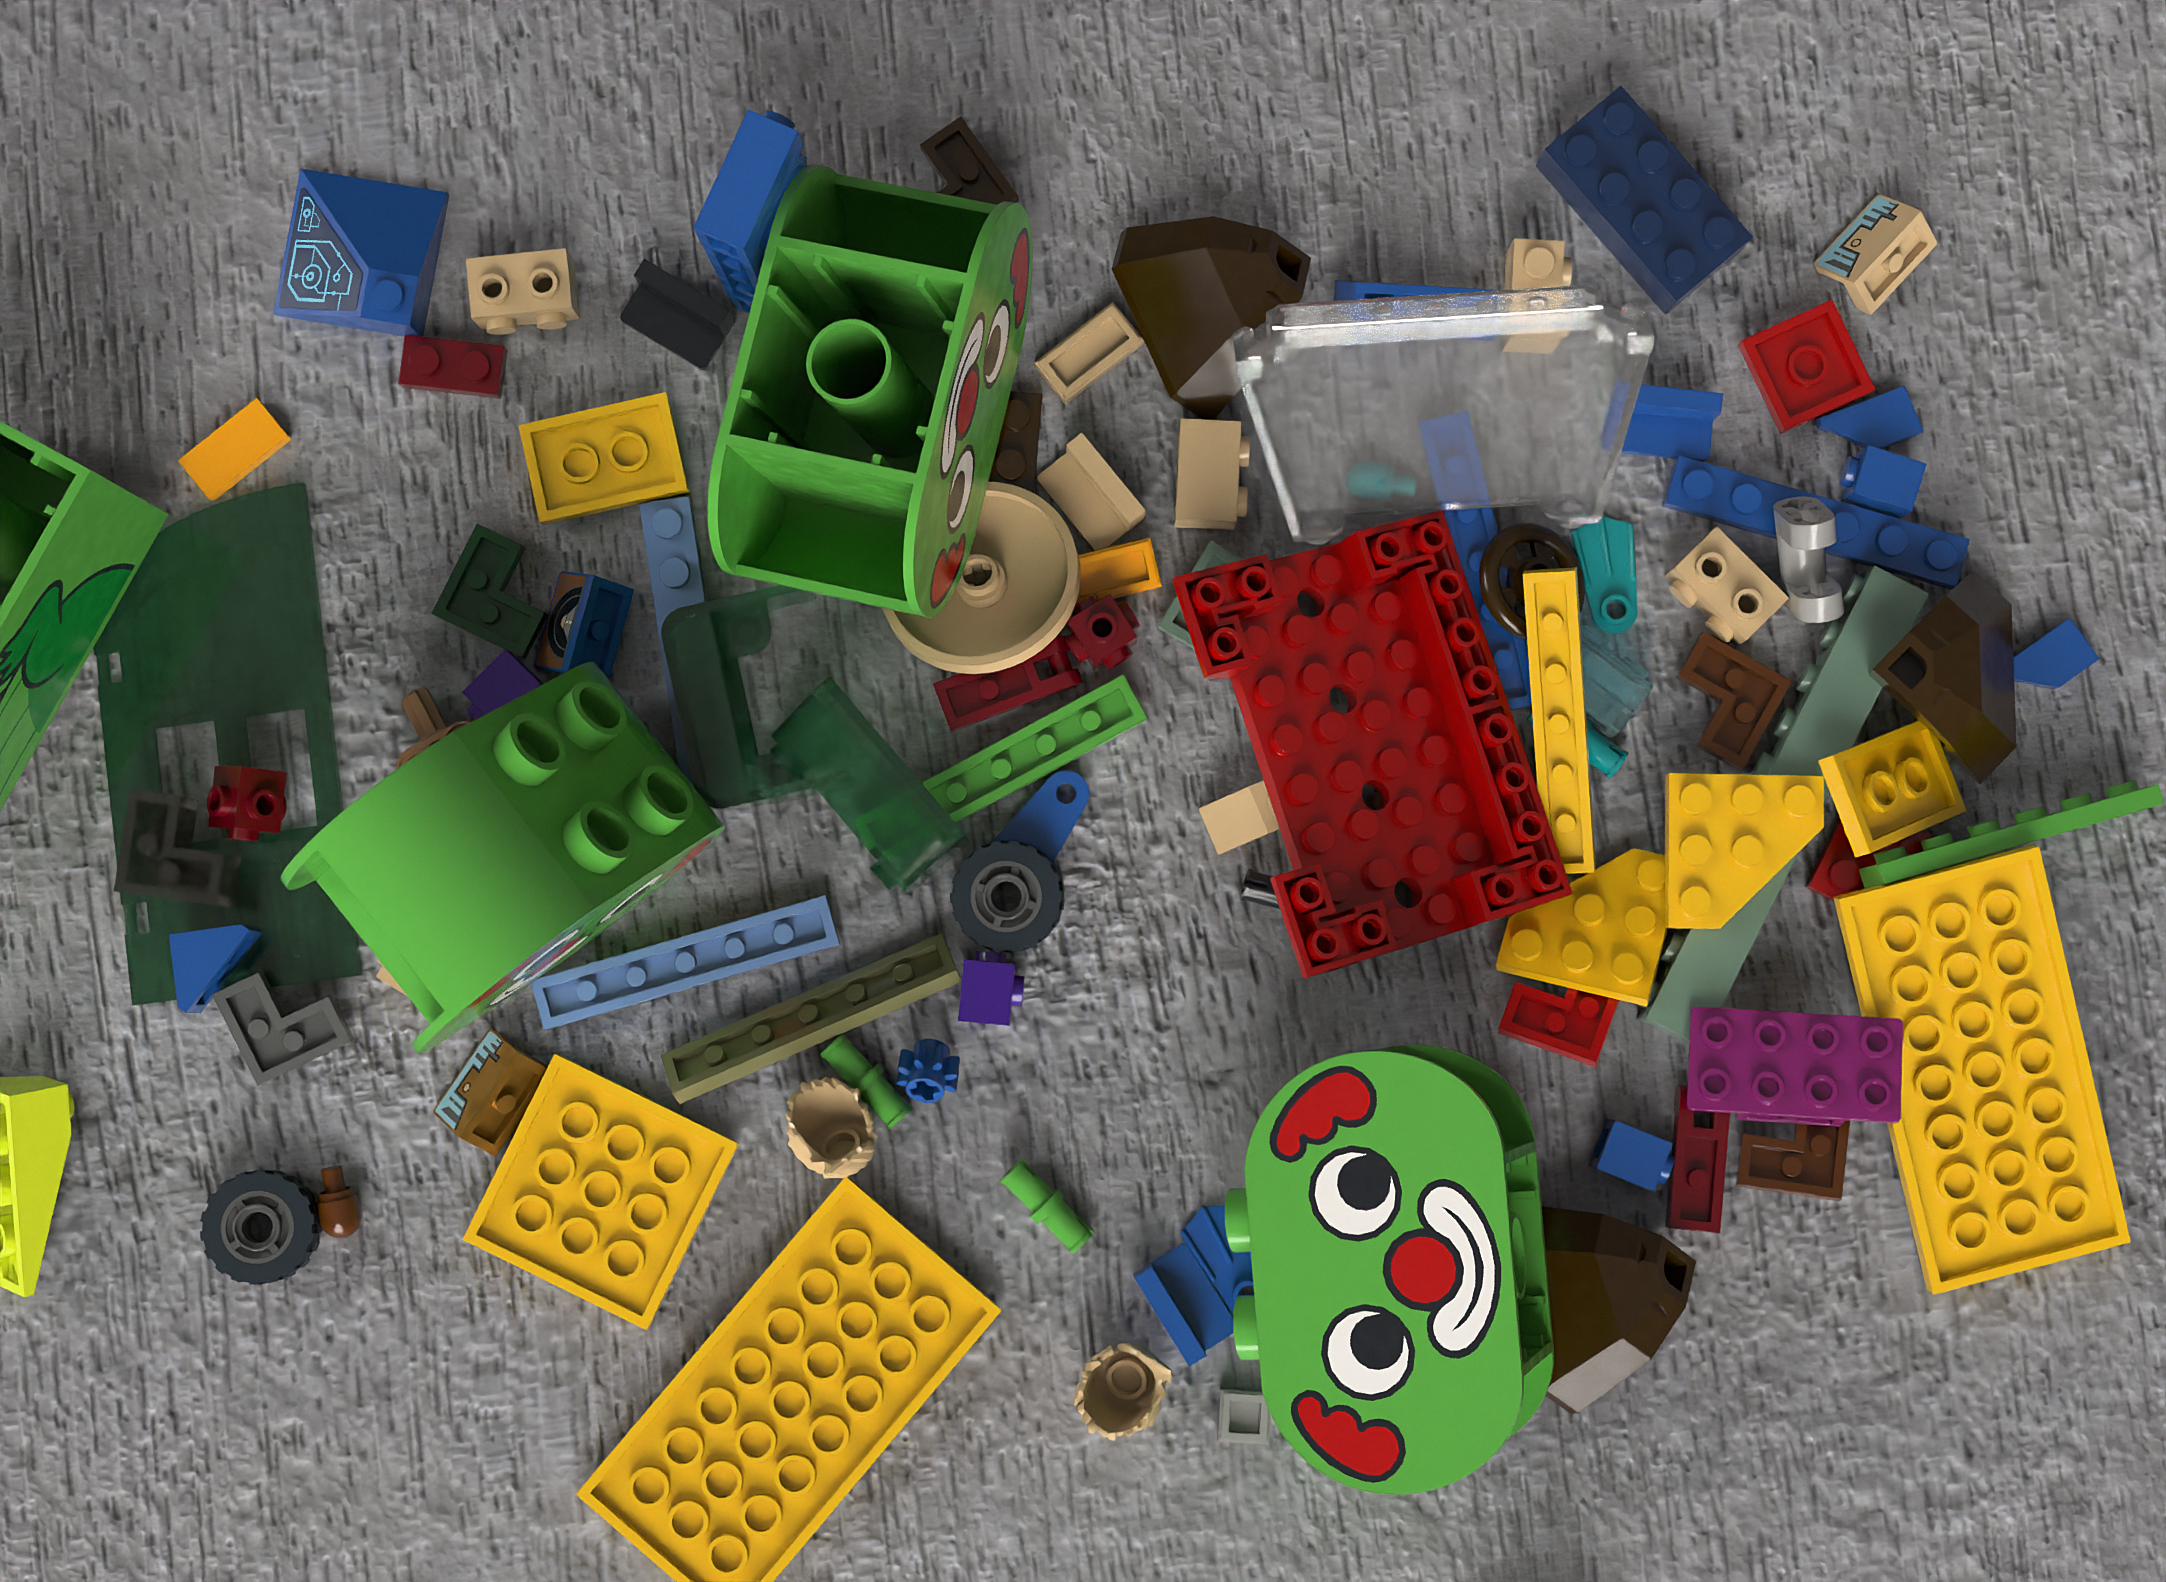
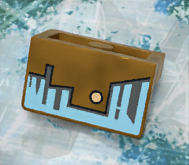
M489 1029L442 1096L433 1113L457 1137L496 1157L524 1116L548 1066L516 1048L499 1032Z

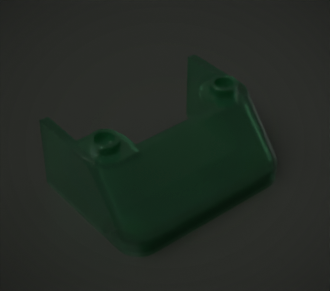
M777 585L675 609L665 618L662 624L661 637L694 787L713 809L730 810L785 803L859 786L857 776L850 769L805 779L801 764L790 754L773 752L759 756L738 659L756 655L762 652L769 644L772 636V626L768 611L817 600L816 593Z
M830 676L813 689L771 734V737L777 743L770 749L771 753L789 773L798 767L877 860L870 869L889 891L898 884L907 895H910L970 843L954 820Z

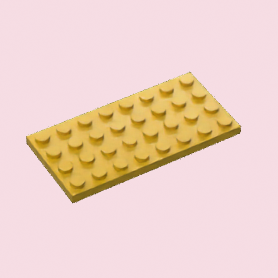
M2029 845L1922 873L1888 884L1877 885L1833 897L1861 1016L1897 1018L1903 1022L1901 1119L1896 1124L1887 1123L1926 1289L1934 1295L2130 1243V1235L2040 847Z
M846 1177L613 1449L576 1495L676 1582H774L999 1315L1002 1308L850 1177Z

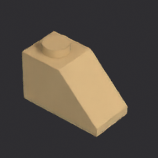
M1264 780L1198 808L1218 855L1280 829Z

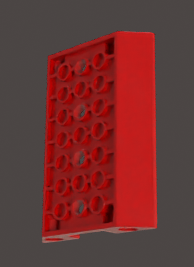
M1443 510L1355 531L1337 544L1269 560L1267 554L1176 576L1172 579L1204 678L1231 680L1293 871L1273 876L1270 880L1303 979L1332 972L1485 924L1573 894ZM1299 593H1306L1314 599L1317 606L1315 617L1307 616L1301 612L1297 604ZM1332 688L1341 690L1347 696L1349 707L1346 713L1338 712L1332 707L1329 700V693ZM1365 784L1373 786L1379 792L1381 804L1378 810L1370 809L1363 802L1362 788ZM1398 881L1404 882L1412 890L1413 902L1410 908L1403 907L1395 898L1394 888Z

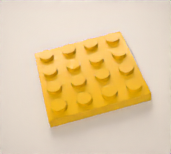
M554 1054L462 1240L647 1330L655 1318L740 1142L560 1054Z

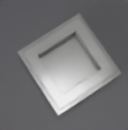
M1220 1388L1217 1441L1269 1445L1271 1414L1262 1390Z

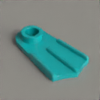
M1599 515L1588 524L1573 530L1570 536L1574 552L1583 570L1585 595L1594 624L1605 633L1620 634L1634 624L1638 613L1634 525L1630 522L1617 521ZM1609 602H1617L1622 606V618L1613 619L1608 615L1606 608Z

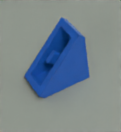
M239 924L169 934L178 1008L185 1013H201L213 998L212 994L221 988L263 931L256 926Z

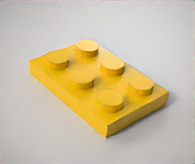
M666 392L518 425L539 522L543 526L690 493L671 404Z
M1919 720L1818 760L1855 857L1872 853L1967 811L1939 738Z

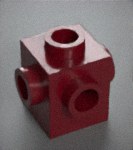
M1093 594L1075 605L1072 611L1074 616L1067 621V629L1070 634L1064 637L1079 663L1087 659L1093 670L1104 664L1110 670L1134 654L1130 648L1137 643V635L1134 630L1140 627V624L1125 600L1117 604L1111 594L1101 600L1096 594ZM1099 620H1106L1111 624L1112 632L1106 637H1098L1092 630L1094 623Z
M215 766L213 787L207 796L208 827L228 829L227 839L259 842L260 833H280L281 821L284 819L287 810V802L284 796L287 772L246 766Z

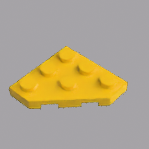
M1666 774L1665 928L1720 929L1824 828V776Z
M1633 848L1595 869V873H1588L1571 882L1572 895L1516 913L1508 918L1496 961L1497 971L1648 1006L1668 929L1665 928V855Z

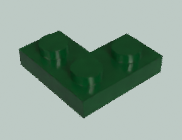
M476 524L431 613L525 660L548 616L544 611L504 593L526 548L479 524Z

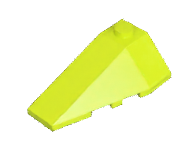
M45 1076L0 1077V1287L22 1297L32 1296L35 1293L70 1143V1118L74 1114V1100L68 1090V1084Z

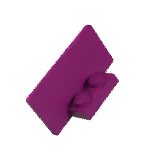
M1693 1007L1690 1011L1687 1108L1691 1111L1735 1113V1120L1838 1127L1845 1121L1896 1124L1901 1119L1903 1022L1897 1018Z

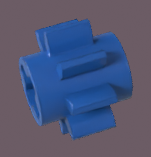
M922 1039L914 1044L912 1051L901 1050L897 1069L899 1071L897 1085L906 1086L907 1094L916 1101L923 1103L939 1101L944 1096L945 1090L955 1092L957 1089L960 1057L950 1056V1048L939 1040Z

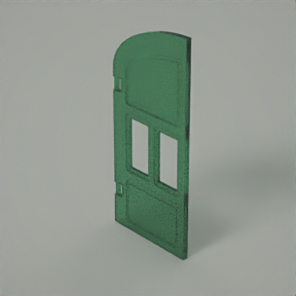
M302 482L260 490L214 504L160 531L93 647L98 671L99 685L97 687L120 899L124 911L126 935L124 936L132 1006L177 1000L169 934L239 924L256 926L263 933L220 989L263 970L271 988L362 976L358 933L318 882L315 880L301 888L288 890L280 880L284 869L300 850L344 811L307 486ZM109 655H120L122 682L112 683ZM304 710L317 826L281 830L280 833H260L259 842L221 838L169 845L156 729L214 721L219 766L252 767L246 717ZM147 903L150 932L139 933L136 904Z

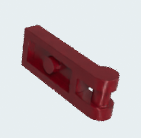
M1066 636L1054 638L1036 655L1013 667L990 673H959L933 683L951 733L1083 684L1078 668L1073 669L1067 652L1070 651V648L1064 639ZM1048 660L1054 676L1040 681L1034 664Z
M1678 1084L1674 1096L1675 1117L1671 1155L1675 1157L1669 1175L1665 1227L1720 1233L1730 1113L1689 1110L1687 1108V1085ZM1694 1112L1710 1114L1709 1128L1693 1127Z

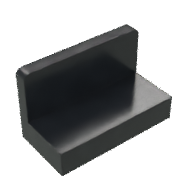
M643 259L634 274L639 286L621 313V321L698 369L705 370L736 322L731 311L648 260Z

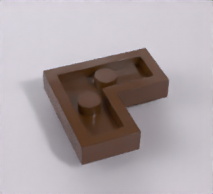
M1704 631L1698 635L1675 677L1719 702L1695 746L1739 771L1744 769L1792 683L1786 677Z
M1845 1121L1840 1127L1795 1124L1793 1141L1742 1134L1735 1187L1841 1201L1850 1121Z

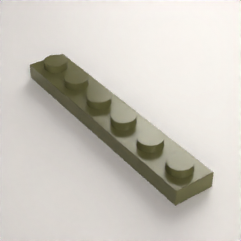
M942 933L661 1054L672 1094L679 1104L684 1103L962 982Z

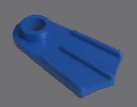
M1059 771L1053 774L992 842L1011 840L1032 845L1046 854L1053 863L1088 803L1089 787L1085 779L1073 771ZM1070 784L1075 788L1076 797L1074 801L1067 804L1059 801L1057 789L1060 785Z
M1225 1205L1201 1206L1193 1219L1180 1231V1234L1229 1310L1233 1313L1240 1289L1244 1286L1254 1287L1251 1252L1234 1253L1230 1249L1225 1228Z

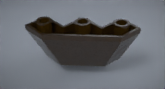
M1210 216L1127 227L1121 232L1112 271L1170 398L1200 418L1214 420L1277 345L1303 296L1311 257L1272 230Z
M1972 571L1903 637L1873 668L1869 676L1946 745L1943 748L1944 753L1978 784H1981L2017 747L2012 604L1975 571Z
M1542 1206L1554 1344L1553 1375L1546 1397L1570 1414L1581 1412L1653 1358L1686 1308L1696 1260L1664 1236L1606 1214Z

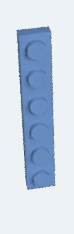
M689 496L641 503L639 507L678 767L704 800L736 795L692 501Z
M824 895L541 977L532 981L531 985L543 1029L549 1030L841 945L828 898Z

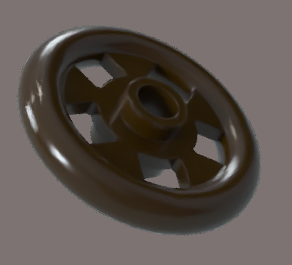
M1533 523L1511 525L1498 532L1487 544L1479 567L1481 594L1490 614L1506 631L1524 640H1527L1526 618L1516 613L1514 607L1516 601L1525 606L1523 573L1525 570L1554 569L1547 562L1552 557L1560 568L1577 567L1580 613L1585 598L1583 570L1573 549L1561 536L1551 529ZM1521 543H1529L1533 557L1519 560L1515 546ZM1500 567L1509 568L1510 570L1508 575L1509 588L1500 586Z

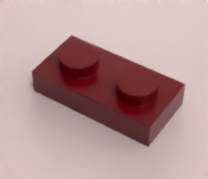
M405 334L398 384L402 388L501 399L508 350L505 346Z

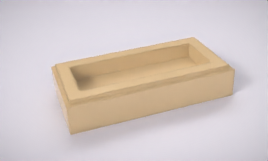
M1112 302L1034 362V366L1066 405L1142 346L1144 340L1114 302Z

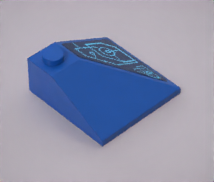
M300 169L273 314L281 317L397 336H405V334L424 336L449 200L448 192Z

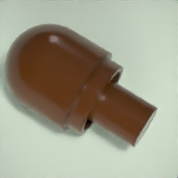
M341 1165L321 1169L325 1191L317 1194L318 1201L316 1202L321 1227L331 1237L339 1239L349 1237L358 1230L361 1224L362 1215L358 1193H355L354 1186H345Z

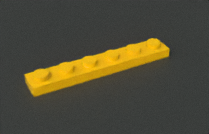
M1577 567L1525 570L1523 573L1537 789L1566 874L1595 873L1596 859Z

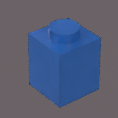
M1868 445L1858 452L1855 457L1849 456L1845 462L1839 481L1840 485L1845 486L1841 502L1901 519L1913 510L1927 464Z
M1606 1119L1588 1166L1641 1188L1655 1191L1657 1183L1665 1184L1673 1168L1675 1157L1669 1154L1673 1143L1619 1121Z

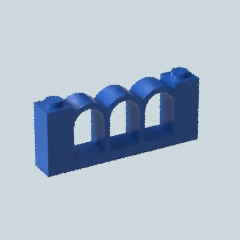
M749 109L747 110L693 227L733 306L746 313H750L770 231L781 199L792 179L802 168L807 166V156L801 154L803 144L799 132L794 129V122L770 110H766L764 116Z

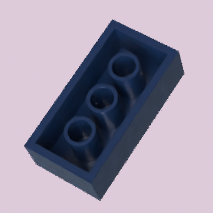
M1619 86L1546 147L1536 164L1538 170L1665 315L1737 256L1753 238L1750 232L1622 86Z

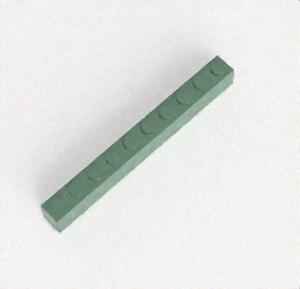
M1877 566L1864 571L1860 576L1856 573L1853 574L1842 592L1843 602L1846 603L1844 614L1838 620L1829 621L1818 641V645L1824 649L1816 665L1808 663L1800 675L1795 689L1800 691L1801 694L1793 710L1787 707L1782 712L1773 730V734L1779 738L1771 754L1764 752L1760 756L1751 775L1824 776L1818 760L1853 746L1882 689L1869 675L1873 668L1912 629L1929 595L1928 592ZM1824 778V802H1825V800H1826V798H1827V796H1828V794H1829L1830 791H1829V788L1827 787V784H1826V781H1825V778ZM1799 852L1720 929H1682L1680 934L1671 933L1662 948L1660 959L1665 961L1657 979H1654L1648 1006L1639 1005L1642 1007L1637 1017L1639 1020L1689 1045L1691 1009L1693 1007H1722Z

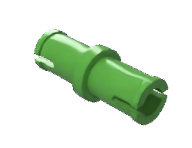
M844 1033L837 1037L820 1054L822 1059L824 1058L851 1088H858L860 1090L861 1098L884 1121L888 1129H891L913 1108L881 1075L884 1070L877 1063L873 1066L846 1038Z
M1021 1158L1006 1172L1000 1182L1003 1185L1005 1184L1032 1212L1029 1217L1036 1224L1042 1222L1068 1248L1071 1254L1075 1253L1088 1241L1095 1230L1089 1227L1063 1201L1065 1195L1059 1188L1052 1190L1026 1163L1027 1161Z

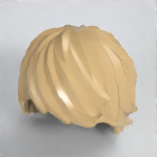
M824 1077L822 1080L813 1079L810 1083L802 1082L799 1086L801 1089L793 1092L787 1101L789 1112H786L785 1116L788 1120V1131L786 1132L789 1136L788 1146L792 1148L796 1157L808 1169L822 1174L824 1179L846 1178L858 1173L861 1168L867 1166L869 1160L873 1159V1154L876 1151L875 1142L878 1138L872 1113L868 1110V1104L862 1102L860 1090L858 1088H849L844 1082L835 1077L831 1079Z
M1123 1342L1118 1344L1117 1347L1109 1345L1105 1350L1093 1356L1091 1361L1086 1363L1085 1368L1081 1371V1380L1076 1385L1073 1404L1077 1406V1411L1082 1415L1083 1423L1088 1424V1433L1095 1434V1432H1099L1104 1438L1108 1437L1109 1440L1115 1441L1117 1436L1121 1437L1125 1434L1130 1437L1136 1431L1146 1430L1148 1426L1152 1427L1161 1410V1399H1164L1167 1395L1165 1385L1172 1381V1369L1159 1360L1151 1351L1139 1344Z

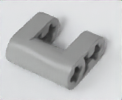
M1792 497L1776 502L1773 505L1781 586L1782 591L1789 597L1784 605L1802 622L1822 623L1841 617L1844 614L1842 589L1826 571L1824 551L1825 547L1837 541L1834 513L1815 497Z

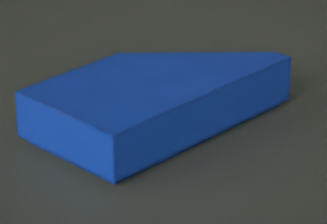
M1905 385L1815 421L1817 429L1841 436L1863 449L1868 445L1884 449L1924 432Z
M2068 618L2014 655V681L2042 688L2056 689L2100 658L2071 618Z

